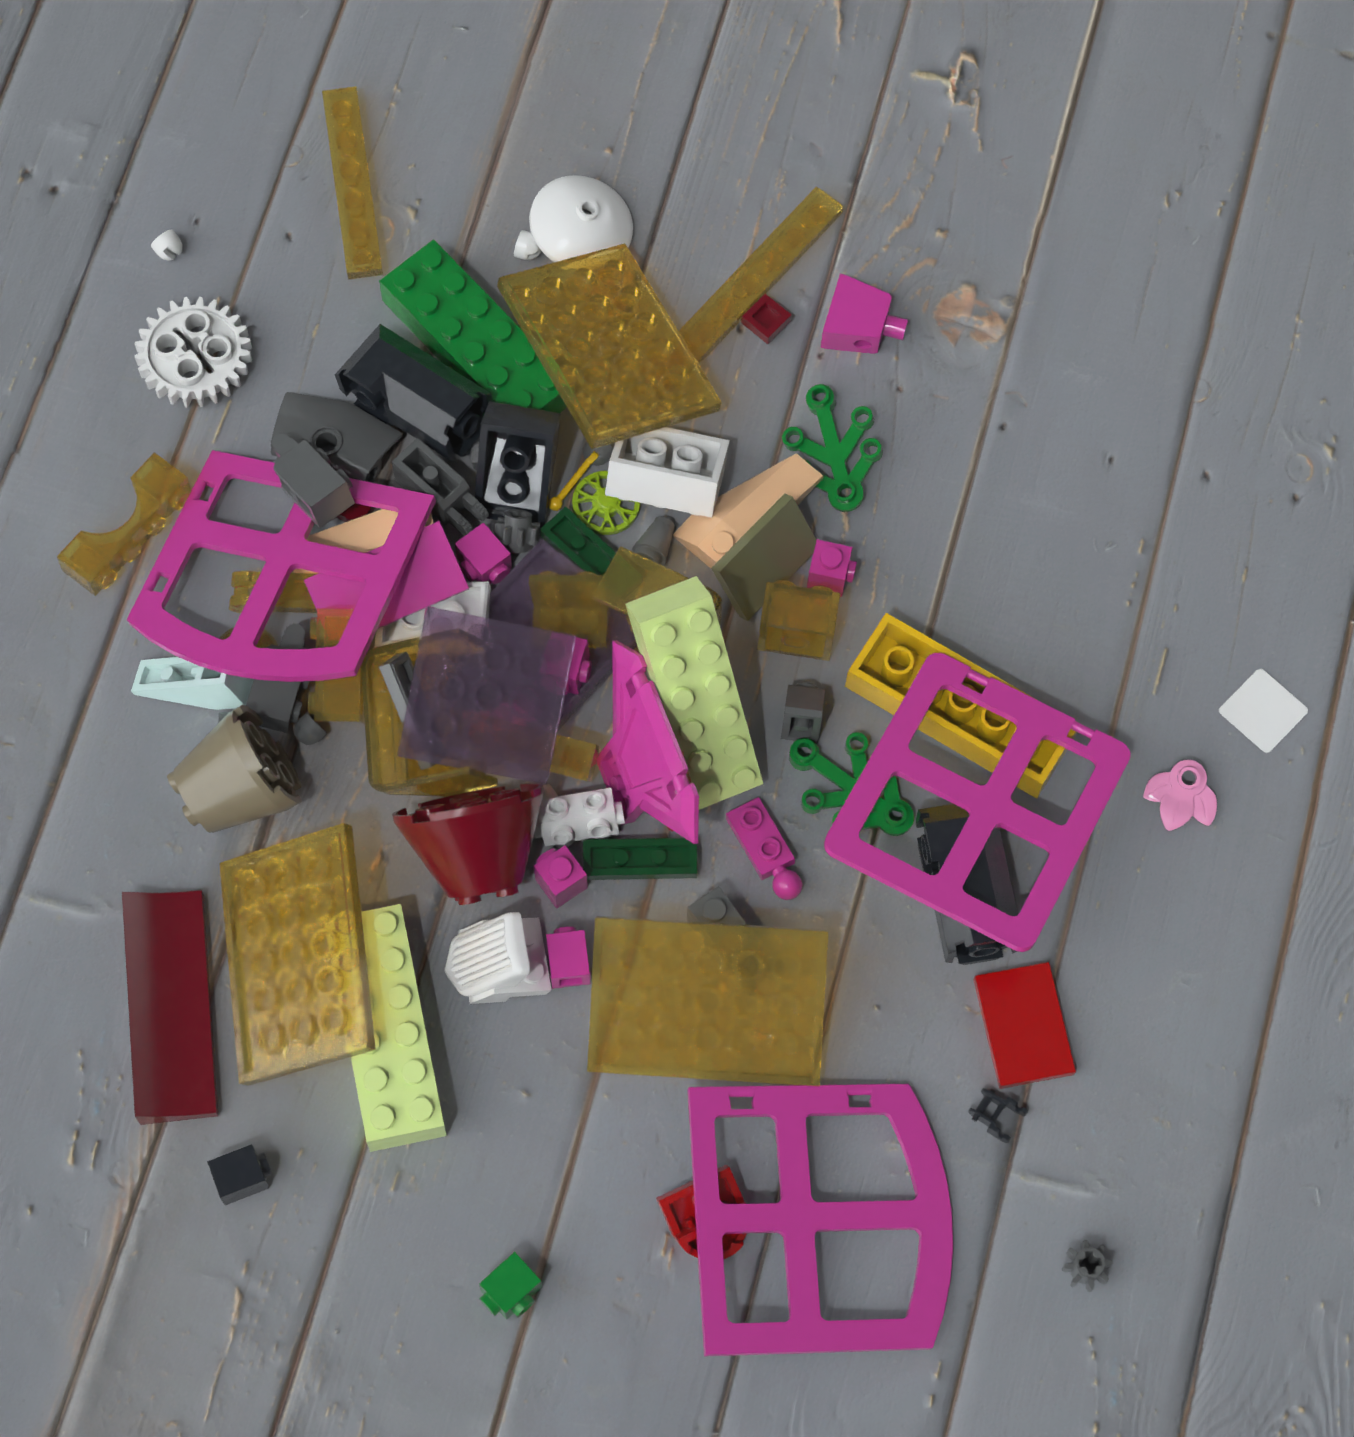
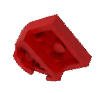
M726 1164L717 1168L719 1198L724 1204H746L730 1167ZM692 1180L656 1197L673 1238L689 1255L698 1258ZM747 1233L723 1235V1260L731 1257L744 1245L743 1240Z

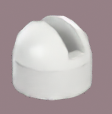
M171 229L159 235L152 242L151 248L163 260L171 261L176 259L175 253L178 255L182 253L183 244L179 236Z
M521 230L515 245L514 257L523 260L537 258L541 250L536 244L532 233Z

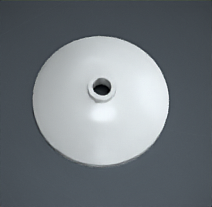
M578 175L557 178L546 184L538 192L531 206L529 223L536 244L549 259L564 268L579 272H595L606 269L623 257L631 243L633 221L628 206L614 189L597 179ZM582 209L588 210L592 214H586Z

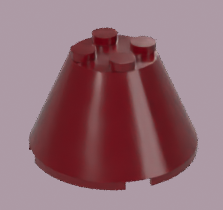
M541 783L520 784V788L505 790V786L460 793L419 803V809H416L411 814H407L406 808L400 809L392 814L393 821L449 898H455L459 905L481 901L480 895L487 893H496V897L510 896L519 893L518 885L524 879L544 796V788Z

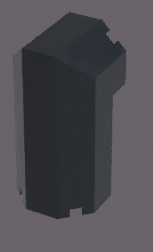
M382 324L377 326L335 374L339 389L346 397L350 392L356 396L355 406L385 424L390 422V425H396L414 438L420 439L425 445L449 460L456 459L454 454L460 457L467 456L480 441L483 416L489 401L493 402L491 393Z
M955 804L918 809L916 828L924 827V834L917 838L923 872L929 875H937L969 818V813L965 809ZM995 828L963 885V890L968 895L1010 916H1017L1018 912L999 828ZM935 910L946 963H952L954 957H957L958 963L962 965L993 961L1003 957L1002 949L1007 948V946Z

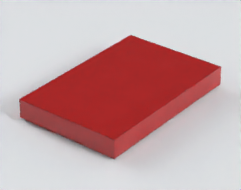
M1049 962L974 976L973 980L999 1089L1072 1076L1076 1073Z

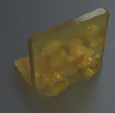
M552 571L541 572L539 575H529V587L534 606L533 647H547L551 632L586 639L588 640L589 648H607L609 605L604 576L596 575L592 572L560 575Z

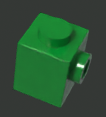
M513 1252L479 1283L480 1290L483 1293L479 1300L493 1316L500 1312L506 1320L513 1314L520 1317L535 1303L532 1297L542 1288V1282L518 1254Z

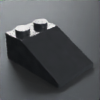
M489 401L481 422L475 498L489 512L487 519L498 520V517L505 518L507 510L519 509L530 512L532 514V523H540V528L545 525L558 447L561 413Z

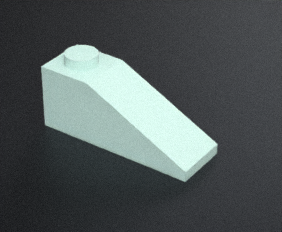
M179 657L147 659L140 661L131 692L137 696L213 710L234 709L247 704L254 679L207 669Z

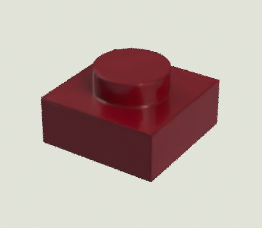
M765 293L742 316L741 323L766 344H769L791 322L792 314Z

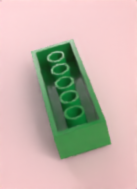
M434 239L379 280L382 301L443 364L491 393L493 402L561 413L574 403V383Z

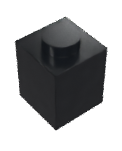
M252 1144L207 1161L219 1197L224 1205L269 1189L265 1177L272 1175L266 1155L265 1153L257 1155Z

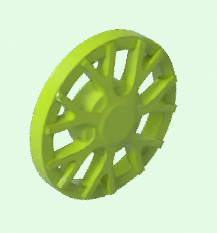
M608 471L594 472L583 478L576 486L572 498L574 514L594 533L599 535H613L626 530L634 523L640 509V502L629 500V502H634V509L628 510L620 507L621 501L625 500L605 495L606 487L601 488L599 479H607ZM588 484L596 490L593 496L582 491ZM592 502V509L580 512L578 504ZM618 513L624 522L614 526L611 517ZM595 514L604 518L601 527L590 523ZM589 515L588 520H586L584 516Z

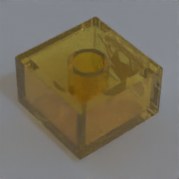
M779 580L774 583L766 582L757 650L830 661L840 593L833 592L832 589L825 586L799 587L785 580Z

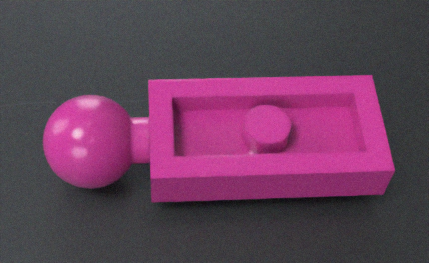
M757 797L727 812L726 820L760 879L764 880L773 875L772 888L774 893L783 900L796 898L801 893L803 886L801 877L796 872L786 869L795 864V858L760 798Z

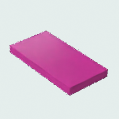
M440 521L424 527L378 629L469 590V586ZM384 545L366 553L376 555L381 552ZM318 573L304 579V582L332 646H336L341 639L366 583Z

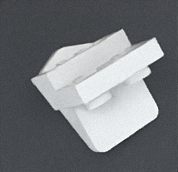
M508 912L494 919L482 920L464 929H460L458 935L451 941L444 971L457 991L463 996H469L470 1004L506 1002L510 997L547 995L552 990L539 917L521 918L520 912Z

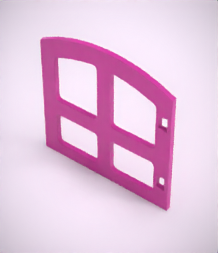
M212 450L127 617L129 625L149 641L169 653L198 666L228 675L284 682L323 681L356 676L436 503L435 496L349 478L353 485L349 490L356 504L398 512V516L381 552L371 555L307 541L315 523L296 503H294L282 530L276 534L209 520L227 482L231 479H240L282 488L281 481L274 471L275 463ZM206 486L214 488L208 501L199 500ZM201 547L266 561L230 637L224 640L199 631L164 610L192 552L196 548ZM304 569L366 583L341 639L336 646L312 649H269L256 647L293 570ZM161 576L168 579L162 593L153 591Z
M909 1084L689 1087L687 1093L704 1356L931 1350L944 1316L951 1281L953 1255L952 1211L947 1178L939 1148L927 1117ZM848 1095H870V1107H849ZM729 1097H752V1109H731ZM885 1115L888 1117L901 1145L910 1172L915 1199L852 1202H816L811 1196L806 1118L809 1116ZM728 1117H770L774 1120L780 1202L759 1204H724L719 1198L715 1119ZM872 1230H915L918 1233L917 1267L913 1291L905 1318L827 1321L822 1318L820 1313L815 1233ZM779 1233L783 1237L789 1308L788 1321L732 1323L728 1320L722 1245L723 1235Z

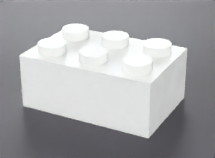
M623 418L609 461L605 495L625 501L630 500L653 505L658 508H668L696 516L701 515L712 518L724 476L730 440Z

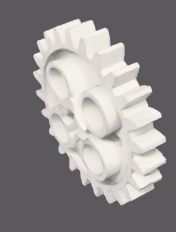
M184 297L182 307H178L174 301H170L171 311L166 312L161 308H157L158 320L151 317L146 318L150 329H139L142 340L135 342L138 352L135 355L137 366H140L138 370L141 378H146L147 388L149 390L156 388L155 391L159 399L168 394L170 404L174 405L180 397L183 399L185 408L189 407L192 399H197L199 406L203 407L204 398L210 397L216 404L218 403L217 393L220 391L228 397L231 395L228 387L229 384L237 387L241 386L240 378L237 374L248 375L249 372L245 363L252 362L251 353L248 351L252 349L251 340L247 338L249 334L246 325L241 326L242 323L238 314L231 316L228 305L219 311L217 300L215 299L208 306H205L202 297L198 298L196 305H191L189 299ZM195 327H205L202 331L190 332ZM178 330L181 332V334L185 337L187 344L190 346L192 350L187 351L184 340L180 338L174 331ZM176 347L172 352H161L164 348ZM217 351L226 352L221 357H212ZM200 353L203 363L206 365V367L212 370L213 373H208L203 368L202 363L198 359L196 354ZM187 372H198L195 376L191 378L183 377V375Z

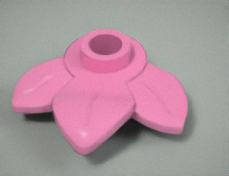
M1182 760L1175 764L1170 772L1154 775L1148 781L1144 790L1143 798L1153 802H1160V817L1167 831L1183 826L1192 816L1200 823L1209 826L1215 819L1217 812L1216 795L1206 785L1207 773L1204 767L1194 760ZM1185 771H1190L1195 775V782L1192 785L1183 783L1182 774Z

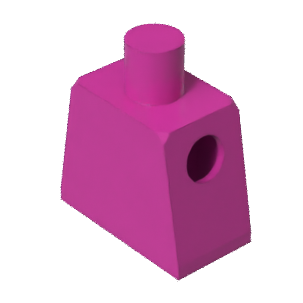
M840 273L823 328L821 348L875 354L878 353L883 335L899 340L904 339L908 320L889 315L892 296L889 293Z

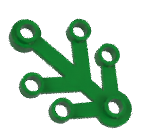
M818 384L808 390L806 403L809 410L818 417L826 448L805 438L803 432L798 427L787 428L783 432L782 440L788 450L800 451L831 467L834 479L823 475V479L815 487L828 493V499L833 508L841 512H850L861 505L864 499V490L861 483L874 462L881 459L883 449L877 439H865L860 445L862 456L848 475L845 463L864 432L873 426L874 417L868 407L859 406L855 408L851 414L853 423L842 441L839 442L832 416V411L836 406V398L829 386ZM817 394H826L822 401L814 400ZM866 414L869 416L866 422H857V418L860 415ZM798 435L800 438L796 443H789L788 439L790 436ZM870 446L878 448L876 453L872 455L866 454L865 451ZM848 488L852 490L851 494L847 497L839 496L843 489Z
M852 733L847 737L845 743V750L851 758L854 778L820 755L817 744L811 739L801 738L793 742L789 751V761L795 769L800 771L814 769L843 790L822 793L817 789H808L804 792L801 800V806L805 812L816 814L822 809L843 807L867 764L865 753L868 747V740L864 734ZM858 740L863 744V748L855 750L851 748L850 743ZM807 747L811 750V754L803 757L798 753V749ZM893 776L883 790L884 799L879 797L872 810L873 812L869 815L862 830L879 827L888 835L900 836L911 829L914 822L913 809L907 802L900 800L896 776ZM811 796L816 797L820 803L817 806H810L806 803V799ZM838 811V812H836V813L834 814L833 819H832V824H833V822L835 821V819H836V817H837V815L839 814L840 811ZM897 811L901 813L902 819L893 821L890 819L889 813Z

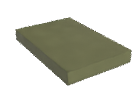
M784 494L711 569L740 618L749 621L813 555L816 538L794 498Z

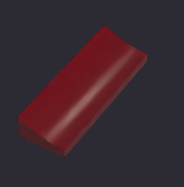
M202 890L164 893L122 892L135 1118L140 1125L218 1117L204 894Z

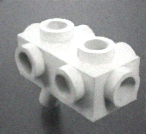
M544 785V796L534 835L535 838L543 837L545 846L555 845L558 848L564 845L569 847L574 841L609 839L611 835L619 834L618 825L625 824L622 802H614L612 788L558 796L551 785Z

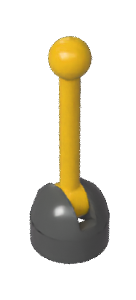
M596 434L590 436L583 447L584 463L557 497L550 498L548 506L551 510L558 511L562 508L563 499L591 464L600 466L610 459L613 447L607 441Z

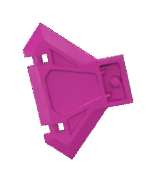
M618 640L612 641L613 737L595 758L606 788H612L614 802H622L625 824L635 822L642 812L645 811L691 843L698 844L699 794L695 784L689 783L686 775L688 771L687 764L653 680L648 681L645 673L647 665L643 655Z

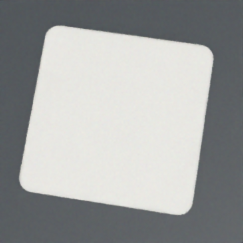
M1258 669L1219 708V713L1263 752L1268 753L1308 713V708L1266 671Z

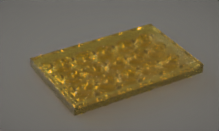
M625 243L499 277L497 287L591 449L720 410L722 404L720 398Z
M341 823L219 863L239 1084L250 1086L376 1050L352 826Z
M596 916L587 1072L820 1086L829 930Z

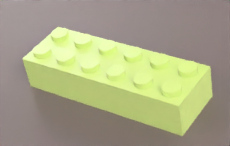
M695 576L626 603L639 653L643 655L647 665L646 676L648 681L653 680L679 747L684 752L691 782L695 784L699 794V810L762 785L763 780L711 594L698 577Z
M401 904L325 919L365 1137L370 1152L447 1136Z

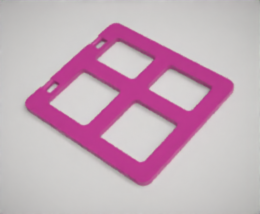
M933 653L923 663L826 835L824 848L827 854L834 859L1015 951L1025 952L1030 950L1037 941L1130 760V750L1123 742L1097 729L1093 730L1075 721V718L992 677L988 678L943 653ZM967 677L985 686L982 694L962 685L965 678ZM942 689H947L1013 722L1017 727L989 781L985 785H978L909 749L912 738L938 692ZM1070 729L1090 738L1091 740L1088 745L1085 746L1067 737ZM1042 740H1050L1092 761L1095 765L1089 781L1067 823L1064 825H1058L1014 803L1011 799L1017 784ZM893 776H899L965 809L969 813L968 820L937 875H929L862 841L859 837L865 822L888 781ZM995 828H1003L1046 850L1049 855L1017 916H1010L968 895L963 890V885Z

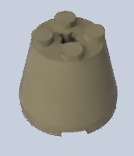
M241 705L229 712L174 768V771L167 775L169 784L177 794L181 795L186 804L182 807V810L187 820L193 826L200 823L209 833L281 813L302 802L300 796L296 795L295 792L301 788V783L286 751L279 740L275 742L265 729L259 727L263 724L262 718L246 705Z

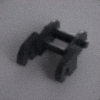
M983 1088L981 1093L984 1098L976 1110L970 1108L968 1112L973 1116V1121L977 1122L979 1120L988 1126L986 1132L1004 1143H1009L1011 1137L1007 1134H1001V1129L995 1126V1121L1006 1107L1021 1116H1026L1028 1110L1024 1107H1018V1102L1010 1097L1003 1100L995 1094V1090ZM992 1101L998 1107L991 1118L983 1113Z

